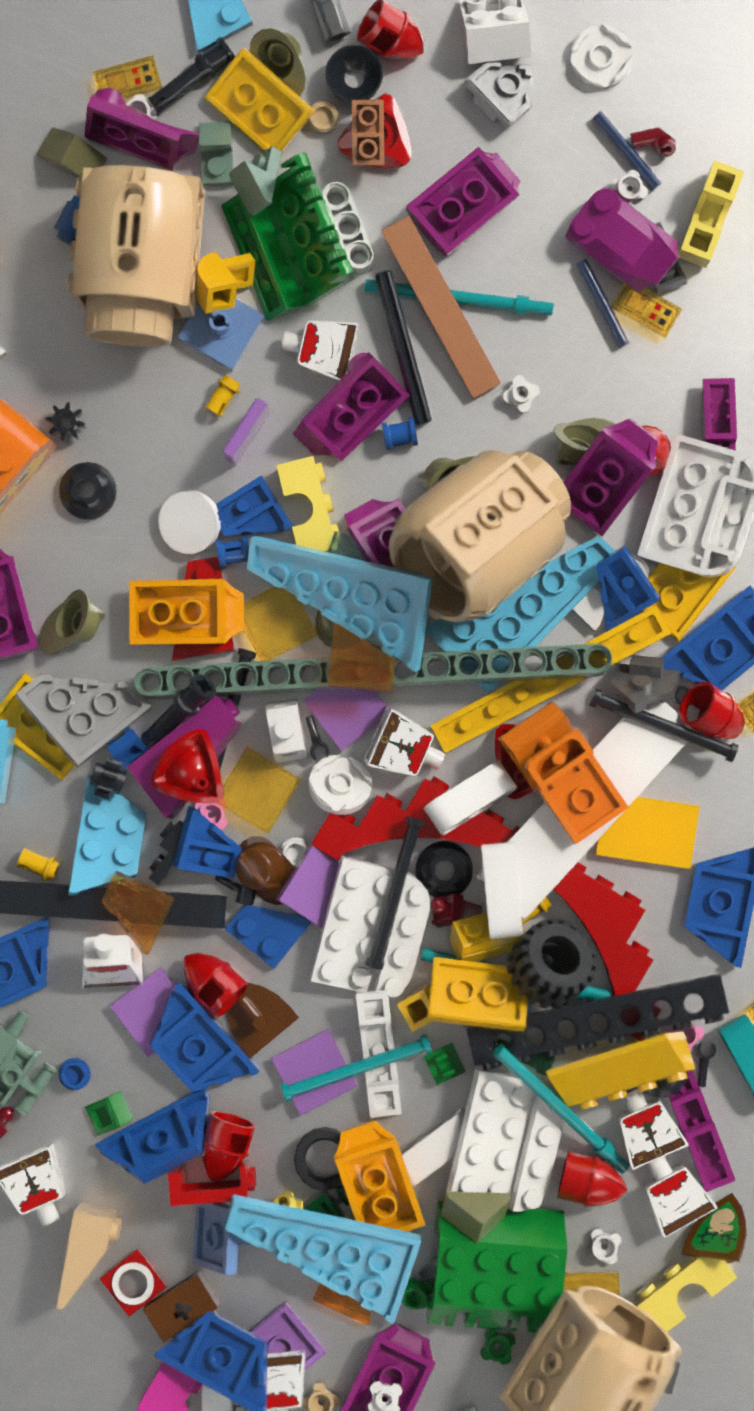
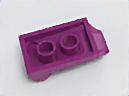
M104 88L97 90L91 96L87 105L85 138L173 171L175 165L181 159L197 151L200 133L155 121L137 109L125 105L121 94L115 89Z
M477 147L406 206V211L417 228L435 249L447 257L451 253L456 252L465 241L519 197L518 188L521 180L497 153H487L482 151L480 147Z
M606 187L596 191L572 220L565 235L569 242L639 294L646 287L657 286L680 257L677 249L679 242L622 200L615 191Z
M370 352L360 353L352 357L347 366V373L301 420L299 426L292 434L314 456L329 455L337 457L342 462L410 395Z
M629 418L618 424L604 427L563 482L570 497L571 513L600 536H603L656 467L658 439Z
M399 498L393 502L372 499L344 515L347 524L346 529L366 561L394 567L389 552V541L398 517L405 510Z
M0 549V662L29 654L38 650L39 646L15 559Z
M398 1323L378 1333L340 1411H369L368 1404L372 1400L370 1386L376 1381H380L382 1384L392 1385L396 1383L402 1388V1394L398 1398L400 1411H413L436 1364L430 1349V1339ZM383 1396L382 1401H388V1397Z

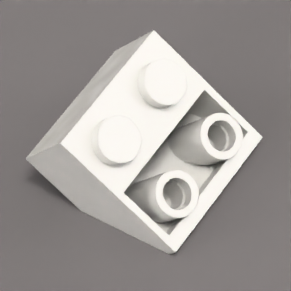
M459 0L464 44L469 64L531 56L530 22L524 0Z

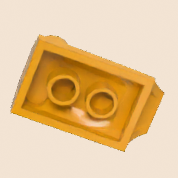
M225 579L129 581L130 645L225 644L234 635L244 631V594L233 588Z
M371 1121L342 1131L334 1160L355 1220L406 1232L425 1226L419 1201L396 1136L384 1129L378 1121Z

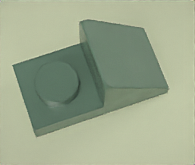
M231 121L200 123L199 148L201 151L203 186L234 185L229 176L230 171L234 169Z
M273 146L262 154H257L251 163L243 161L229 173L230 179L243 204L252 216L258 214L272 202L282 151Z

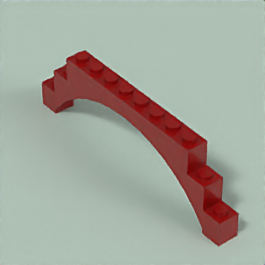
M433 776L431 781L426 778L423 780L406 811L400 808L403 803L402 801L386 793L384 798L377 795L359 827L353 825L356 818L349 814L338 815L329 813L311 845L339 861L342 854L369 844L404 839L408 823H405L407 816L425 821L424 828L420 827L417 838L446 839L471 844L480 848L484 844L508 842L518 832L520 827L516 825L511 830L502 824L505 818L488 809L486 814L481 812L442 836L425 812L424 807L447 792L450 785ZM577 862L552 890L567 903L593 940L605 966L613 996L636 991L654 959L647 956L650 951L648 948L634 940L631 945L627 944L628 939L646 911L639 906L642 900L625 891L623 896L613 891L614 883L599 874L596 879H593L584 873L587 867ZM654 1003L652 1010L654 1015L658 1017L662 1009ZM627 1007L622 1010L621 1019L627 1025H634L639 1021V1013L636 1009ZM640 1032L629 1034L639 1041L645 1039V1037H641Z

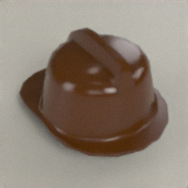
M255 836L244 840L240 844L242 851L236 863V873L240 882L247 888L256 890V894L265 902L283 905L276 898L295 867L269 839Z

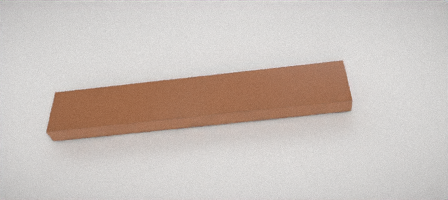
M408 215L381 231L473 399L501 384L410 216Z

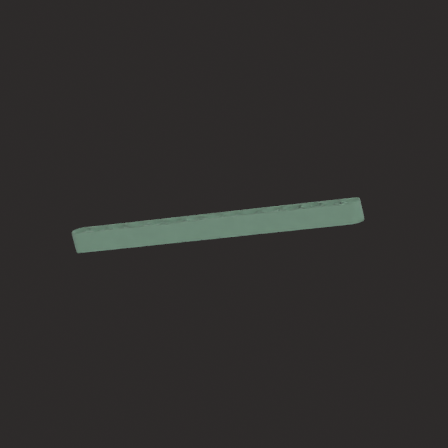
M602 644L422 653L420 670L417 672L413 671L412 675L408 678H401L396 674L397 667L404 662L395 656L390 657L388 655L162 666L141 669L135 676L134 684L137 691L148 699H171L180 691L175 687V680L179 675L188 674L191 680L196 674L208 677L214 672L220 673L222 676L220 685L215 687V696L598 677L606 674L611 668L612 654L608 647ZM596 652L602 653L606 657L607 663L601 668L592 667L588 661L591 654ZM568 654L572 656L575 662L573 667L568 670L559 668L556 660L560 655ZM529 656H537L541 659L542 666L537 671H529L525 668L524 661ZM500 657L506 658L510 662V668L504 673L495 672L492 668V663L495 659ZM472 659L477 662L478 669L475 673L466 675L461 672L460 665L464 660ZM441 661L446 665V670L441 676L436 677L429 674L428 667L432 662ZM371 664H377L382 669L381 675L374 680L367 679L364 675L365 669ZM346 666L350 671L348 678L341 682L334 680L333 671L335 668ZM309 667L317 669L318 674L315 681L304 683L301 680L303 670ZM276 669H282L286 674L285 680L278 685L271 684L269 680L271 672ZM243 671H251L254 675L252 683L245 687L238 684L239 674ZM152 675L157 676L158 686L156 689L145 691L143 687L145 679Z

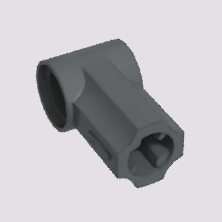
M309 0L313 5L325 42H334L351 34L340 0Z

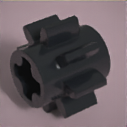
M69 402L66 403L63 409H59L54 405L53 410L55 413L53 417H46V421L54 426L50 429L49 434L55 436L57 433H60L63 443H66L67 437L70 436L78 440L79 435L77 432L79 428H86L87 426L84 422L78 420L83 414L82 410L78 409L73 413ZM64 416L67 419H71L70 423L72 426L69 429L61 426L62 422L60 419Z
M108 757L105 764L96 762L88 785L95 787L94 795L108 800L110 794H120L127 775L126 772L120 770L121 762Z

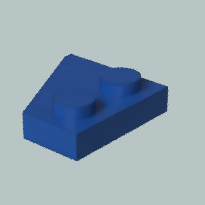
M259 476L216 503L219 511L217 513L219 521L221 520L220 530L225 537L292 530V523L262 476Z
M625 545L598 561L597 572L601 583L600 593L602 604H604L605 628L607 631L624 623L659 601V594Z
M188 806L173 866L178 869L234 879L237 859L241 855L242 848L226 836L220 828L204 817L198 809Z
M243 905L226 926L225 930L275 969L312 922L298 915L254 905Z

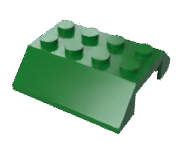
M306 153L297 154L281 164L282 168L289 169L277 176L271 204L255 216L248 213L239 194L221 205L240 255L250 253L255 259L253 288L267 321H272L313 305L354 279V272L350 261L347 259L345 249L341 247L338 231L335 230V224L326 201L323 200L322 191L318 189L316 176Z
M437 1200L434 1233L438 1236L433 1295L428 1297L426 1324L441 1326L444 1318L445 1326H453L457 1312H464L463 1322L467 1328H473L476 1320V1328L505 1330L507 1324L508 1331H516L522 1316L527 1317V1331L536 1333L538 1326L540 1329L564 1290L567 1259L564 1211L536 1208L516 1212L507 1209L505 1218L476 1244L441 1216L444 1201Z

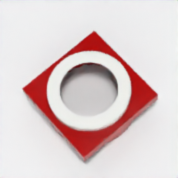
M136 1249L100 1278L101 1282L128 1317L167 1288V1285L158 1275L154 1266L144 1257L139 1249ZM127 1270H139L147 1279V1289L138 1298H128L119 1289L120 1276Z

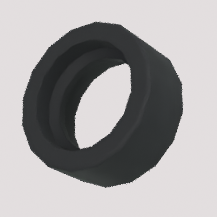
M328 1127L313 1129L305 1134L297 1145L294 1157L296 1172L302 1182L312 1189L327 1191L336 1189L343 1184L339 1172L332 1177L322 1178L314 1175L306 1164L307 1151L315 1142L329 1140L339 1146L341 1132L337 1129Z

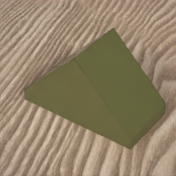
M53 127L37 153L38 157L76 178L83 176V167H102L107 161L106 156L76 134Z
M447 1191L441 1209V1216L477 1244L505 1218L511 1196L510 1193Z

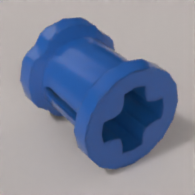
M413 417L408 418L407 422L388 425L387 422L382 423L387 451H391L392 447L406 444L418 446Z
M243 536L242 540L222 543L221 540L216 541L221 569L226 568V565L247 563L249 552L248 536Z

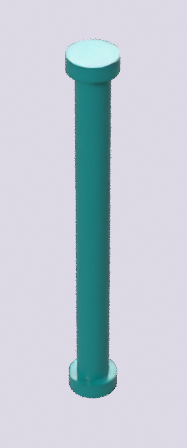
M427 1034L422 1035L420 1040L289 1085L287 1082L282 1083L281 1087L286 1102L292 1101L294 1096L425 1051L426 1054L432 1053Z

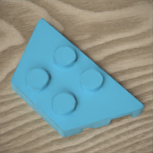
M88 775L86 780L68 892L70 896L78 895L79 892L95 887L97 889L105 887L115 881L135 878L138 873L146 812L120 794L112 793L108 800L94 795L95 787L88 785L91 775Z

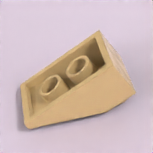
M81 1202L75 1209L56 1309L63 1310L105 1254L110 1244L116 1243L117 1238L120 1236L123 1220L122 1218H117L119 1209Z

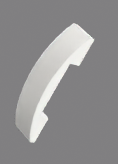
M388 990L356 993L363 1059L394 1049ZM396 1062L365 1072L370 1118L402 1114Z

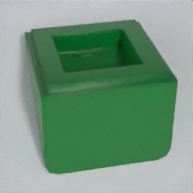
M121 1091L85 1106L97 1136L122 1127L133 1120Z

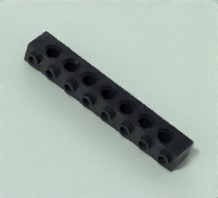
M721 973L566 1005L558 1009L526 1014L524 1032L478 1026H468L466 1030L474 1066L482 1065L483 1070L502 1067V1062L493 1055L494 1050L497 1048L495 1039L499 1034H506L511 1038L512 1048L509 1052L523 1063L534 1060L533 1054L545 1052L546 1057L564 1054L565 1047L577 1045L579 1051L597 1047L596 1041L609 1039L610 1044L629 1040L627 1034L640 1032L641 1037L660 1034L659 1028L672 1025L673 1031L692 1027L691 1021L704 1019L705 1024L723 1021V1014H728L729 1008ZM697 994L702 998L703 1007L699 1011L692 1012L685 1007L684 1000L688 995ZM666 1001L671 1006V1014L666 1018L656 1017L652 1010L654 1003ZM627 1007L636 1009L639 1013V1021L634 1025L625 1024L621 1019L623 1009ZM601 1014L606 1018L607 1028L604 1031L597 1032L590 1027L589 1020L592 1015ZM560 1022H572L576 1028L575 1035L571 1038L562 1037L558 1032ZM536 1027L543 1032L544 1040L541 1044L534 1045L528 1041L527 1031L529 1028Z

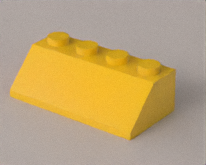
M684 1032L662 1034L550 1069L546 1072L568 1107L578 1105L581 1111L598 1106L597 1099L608 1096L609 1102L628 1096L626 1090L637 1087L640 1093L657 1088L656 1081L667 1078L668 1083L687 1079L686 1072L695 1070V1066Z

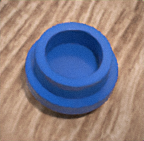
M80 1058L66 1060L59 1069V1080L69 1090L84 1088L91 1078L89 1065Z

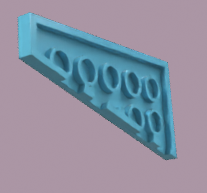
M259 536L250 538L247 569L277 588H284L297 596V600L303 604H310L322 612L321 615L360 639L369 640L382 648L381 651L388 656H395L407 664L406 667L414 672L420 670L433 576Z
M597 536L548 562L536 575L487 615H483L475 620L451 622L439 618L426 625L425 633L444 652L536 647L599 582L597 563L615 550L600 536ZM500 657L494 660L492 668L497 673H504L510 668V662L506 658ZM467 659L461 663L460 667L468 675H471L478 669V664L472 659ZM482 682L477 684L487 694H490L501 682Z
M234 1194L224 1223L225 1230L257 1248L263 1247L275 1254L278 1260L293 1264L300 1268L303 1274L342 1296L346 1294L358 1301L363 1308L369 1311L371 1309L383 1315L386 1321L394 1325L421 1244L420 1234Z

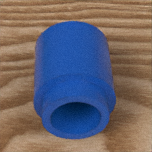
M73 195L71 201L66 202L54 226V229L58 232L56 237L70 245L72 241H76L77 229L73 227L74 210L79 209L80 197Z

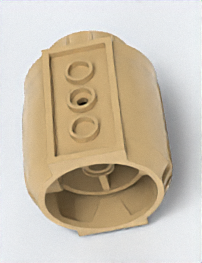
M139 166L83 167V176L78 177L76 182V196L80 197L79 209H75L73 215V227L77 229L76 241L71 242L70 259L74 261V273H69L67 290L68 293H72V299L75 300L80 309L86 310L85 336L93 340L125 346L160 347L169 345L172 340L173 319L194 318L196 277L200 258L205 189L201 178Z
M494 450L481 452L468 463L459 466L435 484L400 514L389 541V552L394 568L433 576L428 614L435 621L438 618L451 622L478 619L483 615H487L505 601L561 551L565 543L564 521L571 512V501L568 491L555 470L533 453L517 451L508 455Z
M583 1286L575 1291L565 1289L554 1309L533 1338L519 1366L499 1397L510 1411H653L666 1389L675 1368V1361L682 1352V1349L648 1311L638 1308L626 1299L594 1286Z

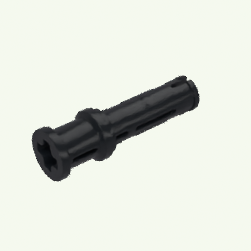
M221 37L217 38V43L204 54L198 53L195 56L196 58H194V64L185 69L155 94L148 97L152 105H155L164 98L161 103L155 106L160 115L206 77L208 80L215 78L216 72L228 62L233 61L236 56Z
M202 674L194 675L190 680V685L185 690H180L175 694L174 703L142 733L141 739L143 743L148 746L154 740L150 745V748H152L172 732L187 716L196 715L200 711V706L206 700H211L215 696L216 688L213 682Z

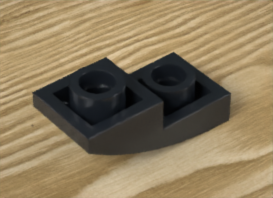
M179 820L176 824L171 821L159 835L163 838L159 845L168 854L166 857L160 854L149 867L153 871L149 879L158 886L163 883L173 868L184 824L182 820Z

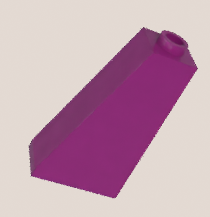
M216 695L200 708L196 715L185 720L127 767L165 818L174 819L187 801L163 794L152 786L151 774L157 760L175 740L195 729H203L208 732L218 759L243 724L237 717L241 712L230 698L225 701Z

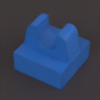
M130 728L124 731V736L116 741L114 739L107 747L112 757L116 761L121 762V767L124 770L149 750L136 732Z

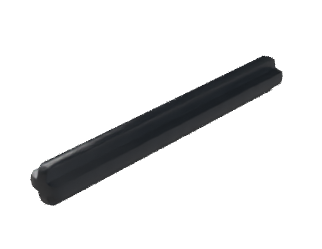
M390 270L381 271L376 274L375 278L405 388L410 395L408 399L416 425L426 424L432 420L393 274Z

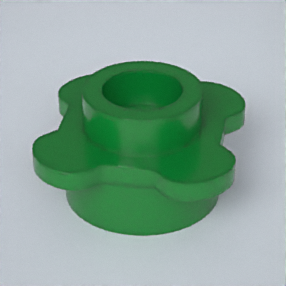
M410 1276L401 1302L412 1310L426 1308L428 1296L433 1293V1285L430 1282L423 1283L420 1280H415L414 1277Z
M494 1329L487 1330L484 1334L486 1339L485 1346L480 1351L481 1357L486 1361L491 1359L492 1361L500 1362L502 1365L508 1364L511 1361V1347L516 1343L514 1335L511 1333L500 1334ZM496 1344L501 1345L499 1350L495 1349Z

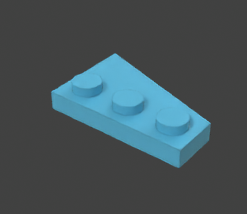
M188 0L198 53L213 47L217 43V38L221 37L223 40H226L253 25V21L241 0Z

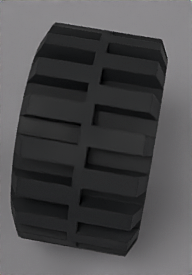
M550 919L548 923L542 920L529 928L513 945L507 959L511 962L507 966V971L513 975L510 979L512 986H518L519 990L517 993L521 997L526 995L528 997L527 1002L532 1005L538 1002L540 1008L547 1009L550 1005L552 1009H558L562 1005L566 1006L590 985L589 983L595 976L593 971L597 968V961L592 960L596 953L594 948H589L588 945L591 942L588 937L583 938L580 935L582 931L579 928H570V923L566 921L559 924L558 919ZM541 954L552 957L559 964L562 975L550 970L544 963Z

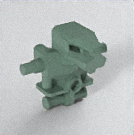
M19 1010L7 1027L2 1024L0 1025V1106L4 1108L19 1086H22L27 1092L18 1105L14 1106V1109L22 1115L28 1116V1111L37 1098L44 1095L46 1092L44 1090L45 1086L58 1070L49 1063L44 1062L43 1068L34 1081L27 1076L42 1052L39 1050L35 1052L21 1042L20 1035L30 1016Z

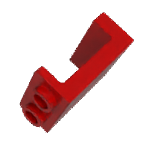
M246 1159L240 1165V1179L187 1183L186 1164H181L168 1172L170 1206L231 1202L233 1194L249 1198L251 1191H255V1186H257L256 1168L250 1167L249 1159Z

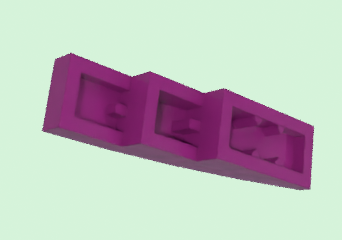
M703 378L702 441L736 451L735 378Z
M693 1070L689 1071L685 1085L674 1095L668 1096L681 1133L689 1145L687 1148L704 1190L708 1192L736 1180Z

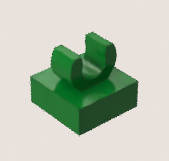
M452 1042L433 1050L432 1053L423 1055L437 1085L466 1072Z

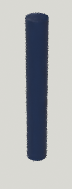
M603 111L597 113L592 118L593 121L634 170L640 174V177L652 191L656 190L662 184L661 180Z
M584 259L578 262L576 267L618 348L620 349L628 345L630 342L588 260Z

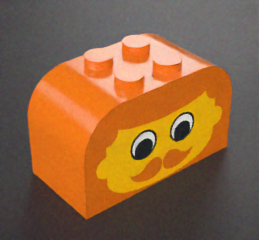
M3 399L0 400V514L57 448V445Z

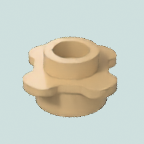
M317 1382L313 1386L312 1393L308 1397L303 1398L302 1407L310 1411H332L334 1407L339 1406L340 1397L338 1394H332L328 1391L324 1383ZM323 1399L324 1404L320 1405L318 1400Z

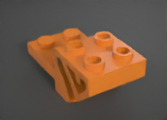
M553 701L498 738L532 790L540 793L574 844L579 843L629 808L594 757V751L578 729H572L567 716Z

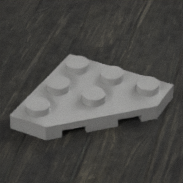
M40 674L16 693V699L77 768L149 712L152 707L132 683L118 681V683L99 682L97 679L76 677L66 679Z

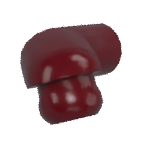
M651 128L630 133L631 144L634 149L650 146L663 156H671L676 151L675 139L661 128Z

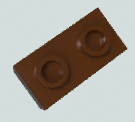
M198 1270L145 1304L143 1311L164 1343L170 1338L174 1340L177 1335L194 1324L207 1312H215L220 1301L201 1271ZM179 1302L183 1306L190 1305L188 1315L183 1311L177 1313L176 1310Z

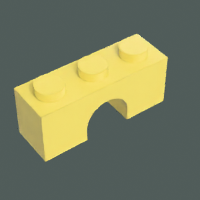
M714 160L678 252L680 259L704 268L708 266L744 171Z
M311 456L276 465L285 500L302 497L307 499L313 506L311 518L304 524L292 527L296 545L329 553L337 552L336 544L342 541L337 524H330L328 513L334 512L330 494H323L320 482L326 481L322 463L315 464L314 457Z
M689 1256L690 1258L681 1265L676 1262L669 1266L662 1273L664 1278L655 1285L650 1282L637 1292L639 1297L634 1301L638 1308L648 1311L662 1328L668 1332L686 1318L677 1303L678 1293L685 1285L691 1283L699 1284L713 1297L737 1279V1276L724 1260Z

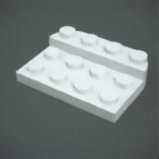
M675 434L637 556L703 577H718L728 574L741 557L754 516V462L741 452Z
M341 856L309 976L310 981L362 993L388 990L389 998L401 995L412 978L430 912V898L423 884L413 874L407 872L382 962L385 963L384 968L379 970L365 965V960L370 958L395 868Z
M475 1069L446 1192L510 1193L511 1200L508 1209L520 1212L538 1208L550 1184L564 1120L518 1077ZM546 1086L565 1104L561 1096H559L556 1091Z

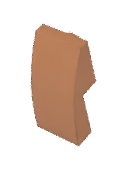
M352 100L353 165H384V100Z

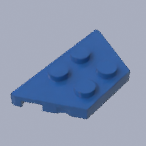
M751 585L661 657L664 658V669L679 670L681 678L694 684L702 681L710 682L720 690H724L754 665V589Z
M754 847L695 863L683 922L685 928L731 964L739 968L742 967L754 906Z
M49 917L40 919L0 937V1008L47 987Z
M179 980L175 982L149 1044L191 1092L206 1089L212 1084L221 1085L231 1082V1079L247 1074L253 1076L259 1073L258 1066L206 1009L193 998Z
M206 1089L193 1092L96 1143V1148L107 1159L145 1184L202 1154L210 1095Z
M213 1311L207 1312L191 1327L185 1329L174 1340L155 1353L154 1357L249 1411H267V1341Z

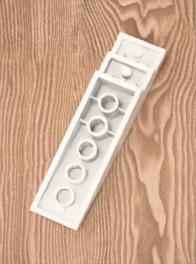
M658 700L646 705L644 711L694 730L684 724L680 719V715L666 702L661 703ZM624 716L593 749V755L629 807L683 748L687 741ZM544 802L508 842H514L521 919L523 921L621 814L579 843L574 844L546 802ZM482 870L476 877L485 884L484 870Z

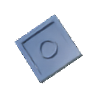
M237 299L235 300L234 308L216 310L207 314L198 303L195 307L194 318L189 317L178 336V340L233 371L265 316Z
M223 1203L196 1204L192 1264L224 1275L237 1274L238 1245L252 1244L225 1230L224 1223L230 1205Z

